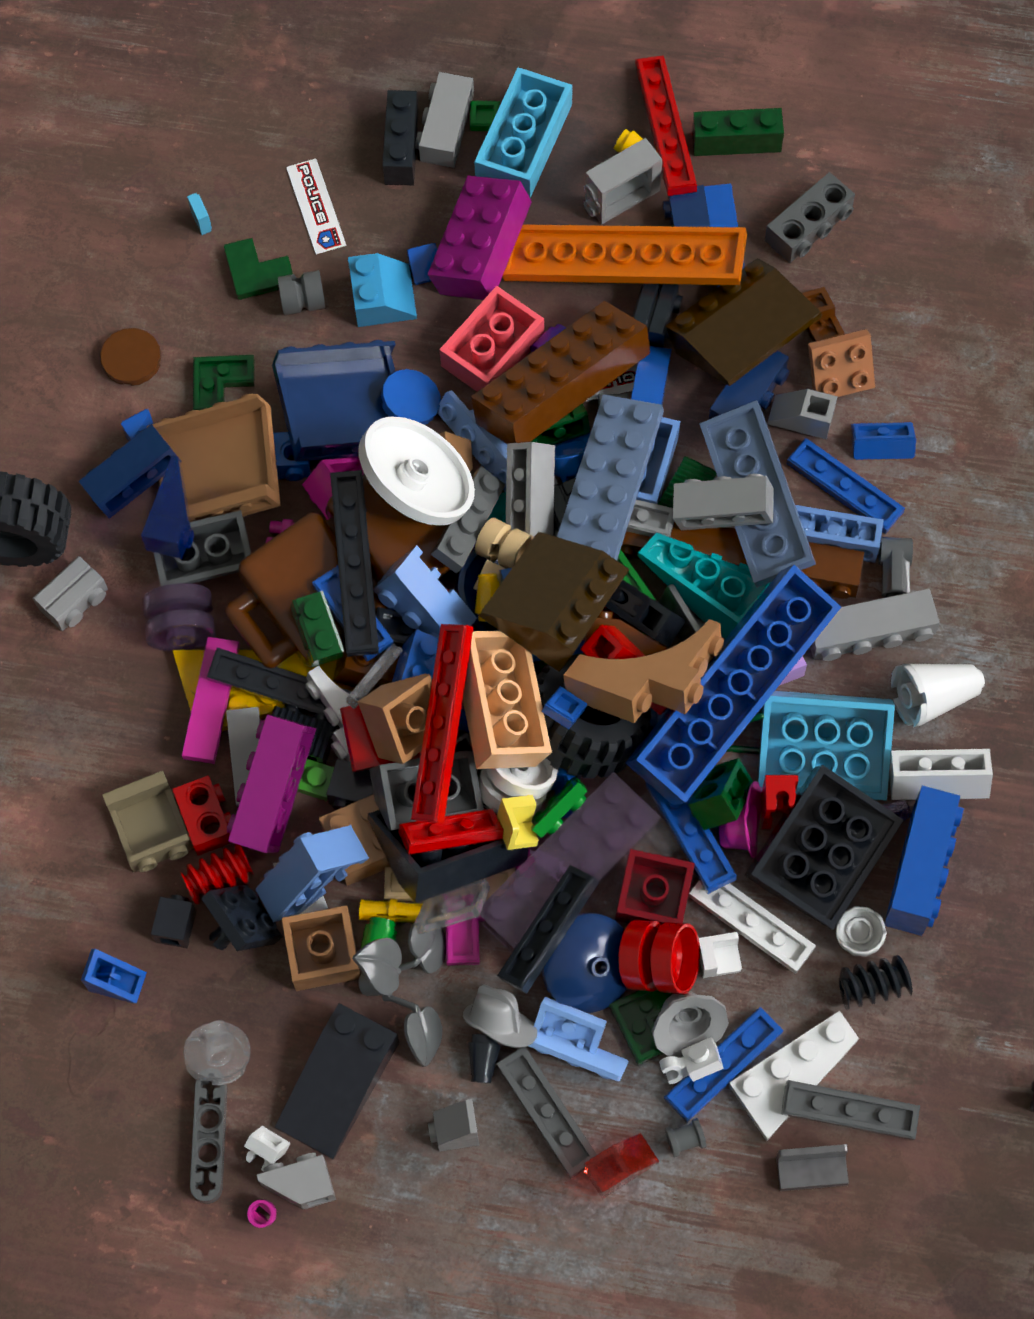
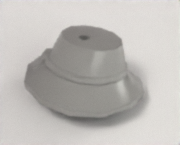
M692 991L686 994H672L665 1000L651 1031L656 1048L667 1056L683 1057L682 1049L712 1037L716 1043L722 1038L729 1024L726 1007L712 996L697 995Z

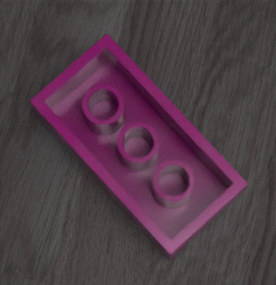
M467 176L428 272L430 280L440 295L484 300L496 286H499L532 203L521 181Z
M267 715L265 720L260 721L256 731V739H259L256 752L252 751L246 764V770L249 771L246 783L240 785L236 800L240 802L236 815L233 814L227 826V833L230 834L229 842L264 853L279 852L317 728Z

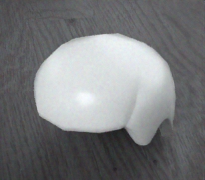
M854 906L845 911L836 925L838 943L842 949L853 956L866 957L877 952L884 944L887 934L881 915L868 907Z

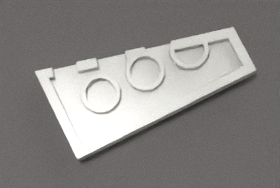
M838 1011L731 1081L729 1087L765 1140L768 1141L783 1122L790 1117L781 1115L786 1081L791 1080L818 1085L855 1045L859 1038L842 1013Z

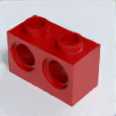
M209 775L172 789L197 856L232 843L228 841L230 834L227 833L231 814L230 812L223 813L220 803L224 802L225 798L219 783L213 785ZM199 795H207L209 797L208 801L203 805L193 804L194 799ZM212 823L220 825L217 832L213 834L204 833L207 825Z

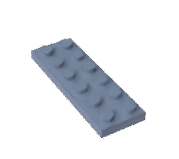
M603 394L557 537L602 550L615 560L618 559L663 416V405Z
M753 401L699 423L718 477L726 476L734 479L745 478L749 474H760L767 476L774 488L773 523L735 526L756 587L772 582L781 570L793 564L800 570L816 565L758 401Z

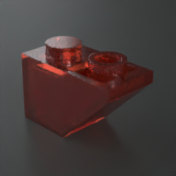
M640 1133L612 1145L585 1162L584 1172L600 1197L604 1199L657 1165L659 1160Z

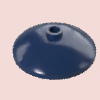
M597 913L578 914L542 970L546 989L555 1001L586 1013H594L608 1008L609 1004L617 1001L624 994L627 987L624 985L619 971V948L624 928L610 917ZM598 961H600L601 968L599 971L596 972L595 965Z

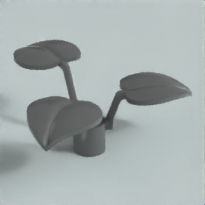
M432 917L419 918L410 928L408 944L412 955L415 957L411 962L400 965L402 960L401 950L398 944L391 938L376 939L365 945L352 957L362 970L359 977V988L363 995H382L383 1001H391L413 1011V1013H409L405 1018L404 1032L411 1052L422 1067L430 1064L441 1043L443 1029L439 1015L432 1007L426 1006L420 1009L417 1004L393 996L392 993L398 989L401 971L416 967L420 963L422 970L429 974L436 972L443 964L446 955V938L441 924L436 918Z

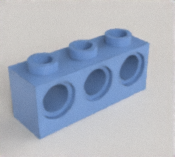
M795 505L808 542L865 552L863 561L876 562L880 548L883 519Z

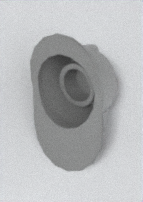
M483 984L478 988L473 1004L467 1006L463 1011V1019L468 1025L480 1030L505 1046L514 1048L526 1047L533 1044L537 1038V1029L534 1027V1023L519 1012L515 996L507 990L492 988Z

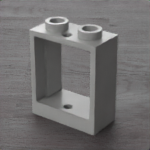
M646 138L586 172L584 206L591 217L595 216L601 225L660 191L662 158Z

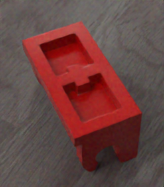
M765 775L761 792L762 829H771L773 821L771 814L773 812L781 811L784 815L788 807L792 808L794 806L799 781L798 775Z

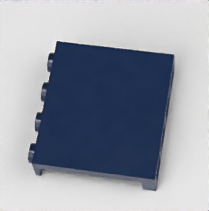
M374 340L369 343L360 344L346 342L334 346L318 344L308 348L290 346L277 350L272 368L295 462L359 456V443L364 433L375 421L389 417L382 407L383 401L380 397V391L387 378L396 372L391 356L396 345L395 341L384 342L382 340Z

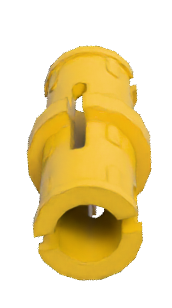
M390 898V901L361 899L359 920L381 917L392 920L395 923H414L419 918L426 917L427 905L426 903L397 902V899Z

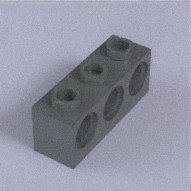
M827 173L767 225L765 242L789 263L798 256L800 258L804 257L816 240L819 238L822 240L827 237L839 220L843 222L852 214L855 193L832 173ZM828 200H835L837 203H831ZM807 218H814L817 221H810ZM786 236H794L796 239H788Z

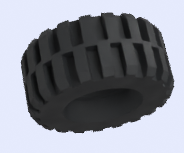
M0 471L1 565H17L18 567H27V565L41 566L43 563H52L64 553L72 508L68 499L61 491H57L54 486L42 483V480L36 478L31 479L22 474L16 473V475Z
M580 654L572 655L560 672L548 664L541 669L540 674L536 678L543 708L560 686L565 689L563 675ZM586 706L585 710L599 718L604 725L591 724L578 718L572 727L567 729L544 714L552 753L546 757L551 762L550 766L557 770L562 768L567 771L566 774L577 776V774H581L583 778L590 779L595 778L596 775H599L600 778L611 776L613 773H618L625 769L627 766L625 762L644 740L650 727L649 721L651 720L650 708L647 712H643L635 723Z

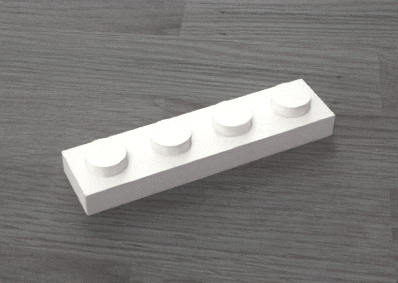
M699 880L689 893V898L794 974L799 971L816 947L815 944L730 883L707 894Z

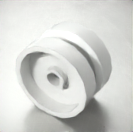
M546 758L536 767L480 769L477 776L482 801L487 807L498 813L502 798L533 795L536 802L535 815L542 807L547 793L551 790L558 770L550 766L551 762Z

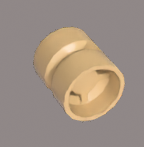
M493 517L481 529L476 541L475 552L492 562L498 560L499 565L504 568H513L534 536L517 528L512 530L509 524Z

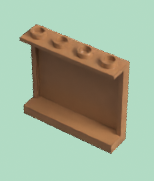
M246 394L234 401L218 402L210 408L200 411L191 410L186 412L185 415L176 418H164L159 420L158 423L152 424L182 461L159 479L162 513L154 515V525L156 528L164 529L240 510L242 516L281 506L271 406L258 394Z

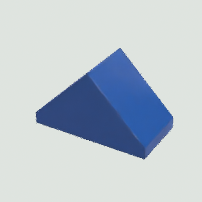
M91 949L81 981L89 992L130 1003H137L147 972L97 949Z

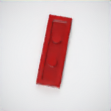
M487 809L445 816L444 824L422 821L399 824L398 833L408 854H415L503 839L504 829L494 810Z

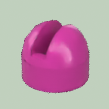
M257 1200L249 1206L247 1216L253 1226L264 1228L270 1226L275 1221L277 1212L272 1202ZM259 1206L270 1214L269 1220L257 1211Z

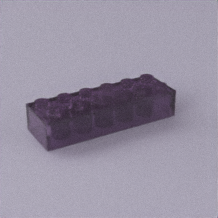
M613 772L569 816L559 829L476 911L475 917L509 951L513 952L569 865L595 877L600 883L629 854L630 849H634L658 824L661 817Z

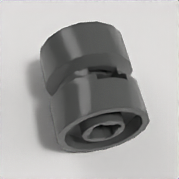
M319 270L304 272L301 278H297L294 274L278 277L284 316L301 313L302 308L305 307L309 311L326 309Z

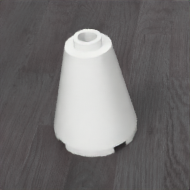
M902 664L894 668L891 677V688L897 687L898 698L893 699L895 708L903 722L908 726L914 725L913 727L921 726L980 695L985 684L983 673L972 664Z

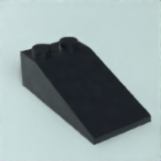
M338 1003L323 1029L275 1128L334 1160L400 1043L397 1033Z

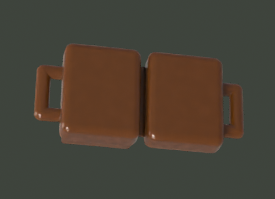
M362 475L373 588L390 567L416 545L423 552L420 555V559L430 570L432 567H435L440 572V577L449 572L450 568L431 555L446 525L425 524L407 517L388 504L376 492L366 475ZM332 497L329 499L325 509L328 520L325 521L318 513H309L240 562L238 576L247 587V590L225 606V614L267 668L278 666L294 653L298 655L306 666L311 667L307 658L308 651L304 649L290 605L292 600L316 593L312 587V582L338 566ZM373 592L375 608L382 607L388 609L387 606L380 602L378 595ZM258 605L262 607L284 637L274 645L270 643L248 613ZM332 614L341 643L344 647V630Z

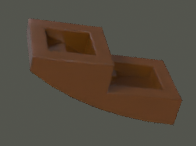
M825 287L802 293L822 314L819 320L807 328L813 342L845 335L835 316V305Z

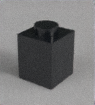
M170 895V898L160 897L151 932L156 943L188 949L197 912L193 903L189 902V898L181 895Z

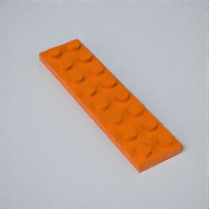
M523 225L502 277L504 281L740 285L747 232L746 227Z

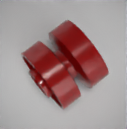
M649 920L631 921L624 930L619 948V971L624 985L630 990L655 991L658 989L660 992L686 994L692 989L700 964V943L695 928L688 923L665 922L661 924L658 921Z

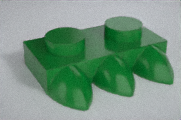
M576 777L568 780L562 791L551 797L546 808L539 810L533 816L532 830L540 838L546 833L549 835L555 833L563 824L561 818L569 810L572 812L576 811L585 802L586 797L584 795L588 792L585 785Z

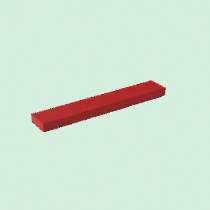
M664 55L635 59V67L656 152L662 158V176L667 196L697 192V183Z
M441 624L411 820L444 824L474 628L468 625Z

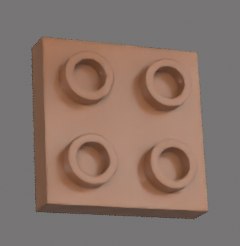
M867 329L808 344L814 391L840 397L875 388L871 335Z

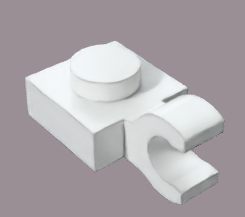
M712 1037L682 1049L683 1057L681 1058L668 1056L659 1061L663 1074L666 1073L669 1084H675L687 1076H690L694 1082L724 1069L717 1045Z

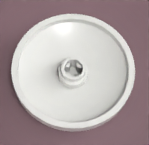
M385 417L375 421L362 436L358 452L360 464L368 481L388 504L402 514L425 524L448 525L459 520L472 505L475 489L466 463L455 448L434 430L411 419Z

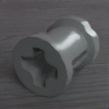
M698 1118L692 1119V1123L672 1129L670 1126L665 1128L667 1141L674 1158L678 1157L680 1152L698 1146L701 1149L707 1147L704 1132Z

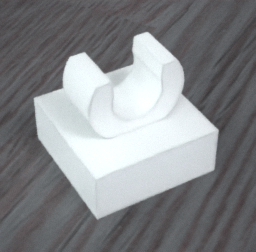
M261 1126L249 1136L244 1146L250 1150L247 1153L246 1161L250 1163L257 1155L264 1158V1165L261 1168L264 1172L263 1168L274 1164L285 1155L290 1142Z

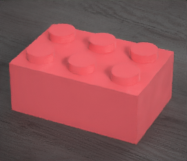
M496 286L439 349L441 367L478 392L531 352L530 346L544 333V318Z

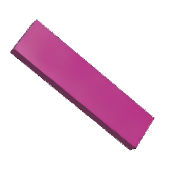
M207 638L182 752L183 759L215 764L231 687L208 680L207 675L216 648L238 654L240 648L239 641Z

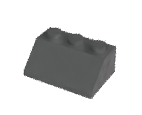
M241 510L149 532L162 590L237 573L240 562L252 553Z
M473 749L455 752L445 816L484 810ZM420 758L408 760L404 764L395 762L378 765L369 769L374 799L389 831L399 829V824L415 822V820H411Z

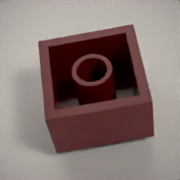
M630 849L614 920L630 923L633 920L658 921L661 924L665 922L683 923L695 863Z

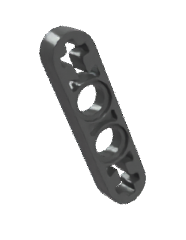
M216 1070L202 1072L195 1084L190 1189L195 1199L204 1204L217 1201L223 1190L228 1088L223 1075ZM210 1078H214L216 1083L220 1085V1088H215L213 1091V1100L215 1102L220 1101V1105L213 1103L201 1105L202 1100L209 1102V1093L206 1088H203V1085L209 1084ZM207 1111H215L219 1114L218 1124L210 1129L204 1128L200 1121L202 1115ZM211 1144L217 1148V1157L212 1162L206 1163L201 1161L199 1158L200 1149L204 1145ZM198 1168L206 1170L217 1168V1173L209 1172L210 1183L216 1186L215 1189L209 1190L208 1196H204L203 1192L197 1189L198 1185H204L205 1174L203 1171L198 1172Z

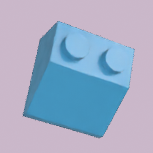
M379 253L348 257L358 327L417 319L409 264Z

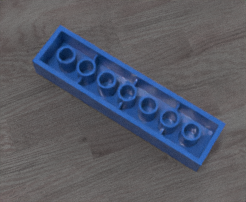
M794 564L781 570L724 640L721 653L717 657L714 656L708 664L705 674L701 677L703 694L699 702L694 703L686 714L669 708L625 763L673 806L686 803L840 610L841 606Z

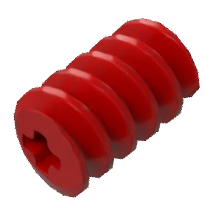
M235 844V854H232L225 847L223 848V859L212 853L210 865L203 858L198 859V870L189 863L186 865L187 875L184 876L181 872L190 896L196 905L200 904V893L205 895L212 888L222 889L225 882L230 887H235L237 877L246 884L249 882L248 872L253 874L242 846Z

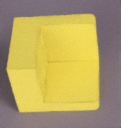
M533 795L501 799L497 818L504 829L503 840L507 850L535 847L538 844L537 834L531 828L533 825L532 818L536 809Z

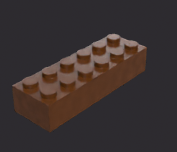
M603 301L472 395L471 400L476 424L506 444L531 442L650 354L647 326L610 303Z

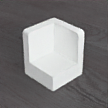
M738 932L699 938L700 965L703 978L741 972L742 966L737 945L739 940Z

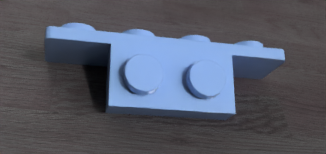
M452 390L446 392L439 404L440 408L437 414L457 436L471 440L474 457L488 472L494 473L500 481L506 484L507 444L477 425L474 411L469 410Z
M544 997L534 1023V1027L537 1029V1038L533 1044L528 1045L529 1047L534 1048L539 1053L549 1054L562 1059L572 1066L582 1067L595 1072L602 1078L615 1081L621 1080L628 1065L627 1059L598 1048L607 1023L606 1020Z

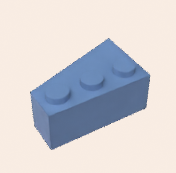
M351 825L314 835L311 832H307L294 840V846L279 857L280 862L264 874L265 879L259 884L256 891L272 921H280L284 917L301 914L327 893L324 886L334 878L337 881H342L348 876L345 869L353 864H363L369 857Z

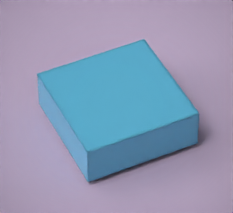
M194 193L187 196L191 213L201 234L211 232L210 218L199 194Z

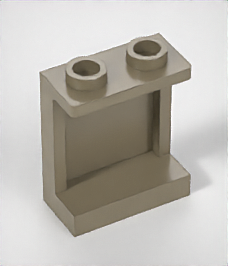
M164 771L102 794L133 873L137 871H150L157 867V863L169 858L170 860L180 859L186 856L189 850L194 849Z

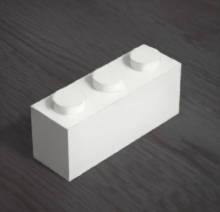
M990 749L891 751L889 772L891 799L916 800L922 785L960 795V799L990 798L993 777Z

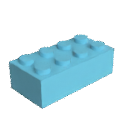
M518 67L474 161L475 176L521 181L531 198L572 106V85Z

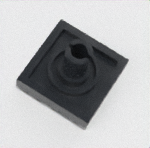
M248 885L209 890L201 898L219 924V927L209 935L210 941L218 937L213 945L219 950L226 949L230 943H232L236 951L274 945L283 937L277 929L276 922L272 921L270 915L266 913L260 904L257 894Z

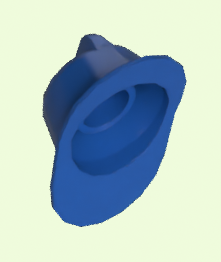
M590 433L555 445L554 475L561 477L562 482L576 478Z

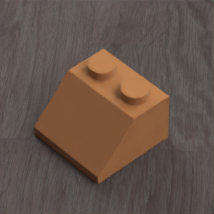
M422 674L381 685L358 701L378 758L404 764L421 752L432 685L430 674Z

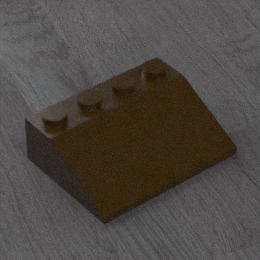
M757 258L742 269L740 285H720L711 293L702 297L699 302L684 313L679 314L676 319L666 325V329L676 354L728 386H731L819 320L822 314L775 267Z
M538 531L478 616L560 672L629 569L602 550Z

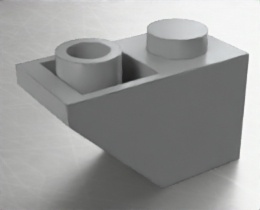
M810 389L775 395L767 424L827 439L838 396Z
M316 1153L304 1154L296 1158L297 1163L284 1166L283 1163H275L263 1168L264 1173L257 1174L258 1182L263 1188L303 1210L336 1200L323 1155L316 1156Z

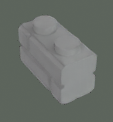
M78 556L33 597L37 608L63 631L68 626L74 627L83 617V612L88 607L100 604L105 598L108 588L104 579Z

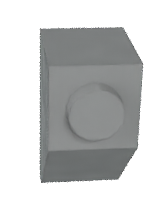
M467 1099L433 1112L434 1122L428 1123L431 1143H438L439 1152L479 1145L472 1099Z

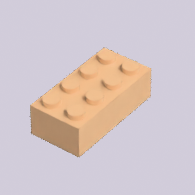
M473 631L463 703L476 769L536 767L552 753L545 716L542 712L543 707L532 653L501 631Z

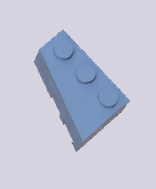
M417 545L397 560L373 588V592L378 595L380 602L399 613L407 626L439 638L441 624L471 626L477 619L454 589H450L448 592L438 580L441 575L435 567H432L430 570L420 559V555L423 552Z

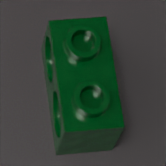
M739 758L715 765L695 790L688 805L692 816L699 821L703 830L738 819L753 782Z

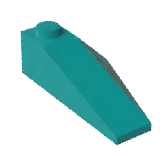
M657 532L638 553V557L667 586L674 584L685 604L704 623L709 619L720 623L721 636L725 639L770 584L767 583L756 587L748 565L740 563L739 566L721 560L722 556L712 553L711 556L694 550L690 544Z

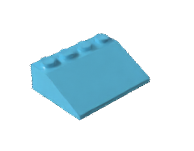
M774 691L762 706L764 718L761 719L758 782L761 791L765 775H798L797 794L814 767L824 765L872 799L887 800L895 704L892 699Z

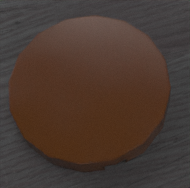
M127 328L117 331L104 342L101 350V364L105 373L115 383L121 385L124 383L134 386L147 382L158 372L160 367V346L155 337L145 330Z

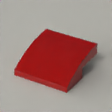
M359 704L340 708L352 772L369 770L378 765L395 763L378 758ZM420 752L410 760L419 759L421 756Z

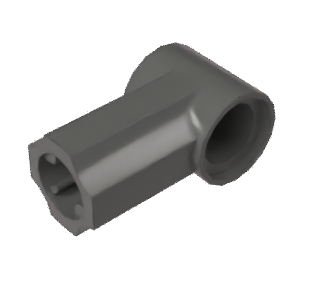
M881 537L878 561L879 565H882V597L887 598L910 593V566L912 565L913 558L912 538Z

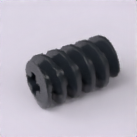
M899 955L892 957L891 964L886 958H881L878 967L873 961H868L866 971L861 964L854 965L853 974L848 967H842L840 971L839 988L846 1010L850 1009L851 999L855 1000L858 1007H862L864 996H867L871 1004H875L877 993H880L884 1001H888L890 990H893L897 998H901L903 987L907 989L910 995L913 993L908 968Z

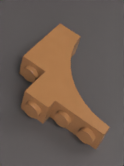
M709 619L695 634L685 641L667 650L648 656L629 659H603L580 654L563 675L565 689L586 702L587 706L635 723L643 712L648 711L652 702L686 714L694 703H698L702 697L703 685H701V677L705 674L708 664L714 656L717 657L722 651L724 639L721 638L720 623Z

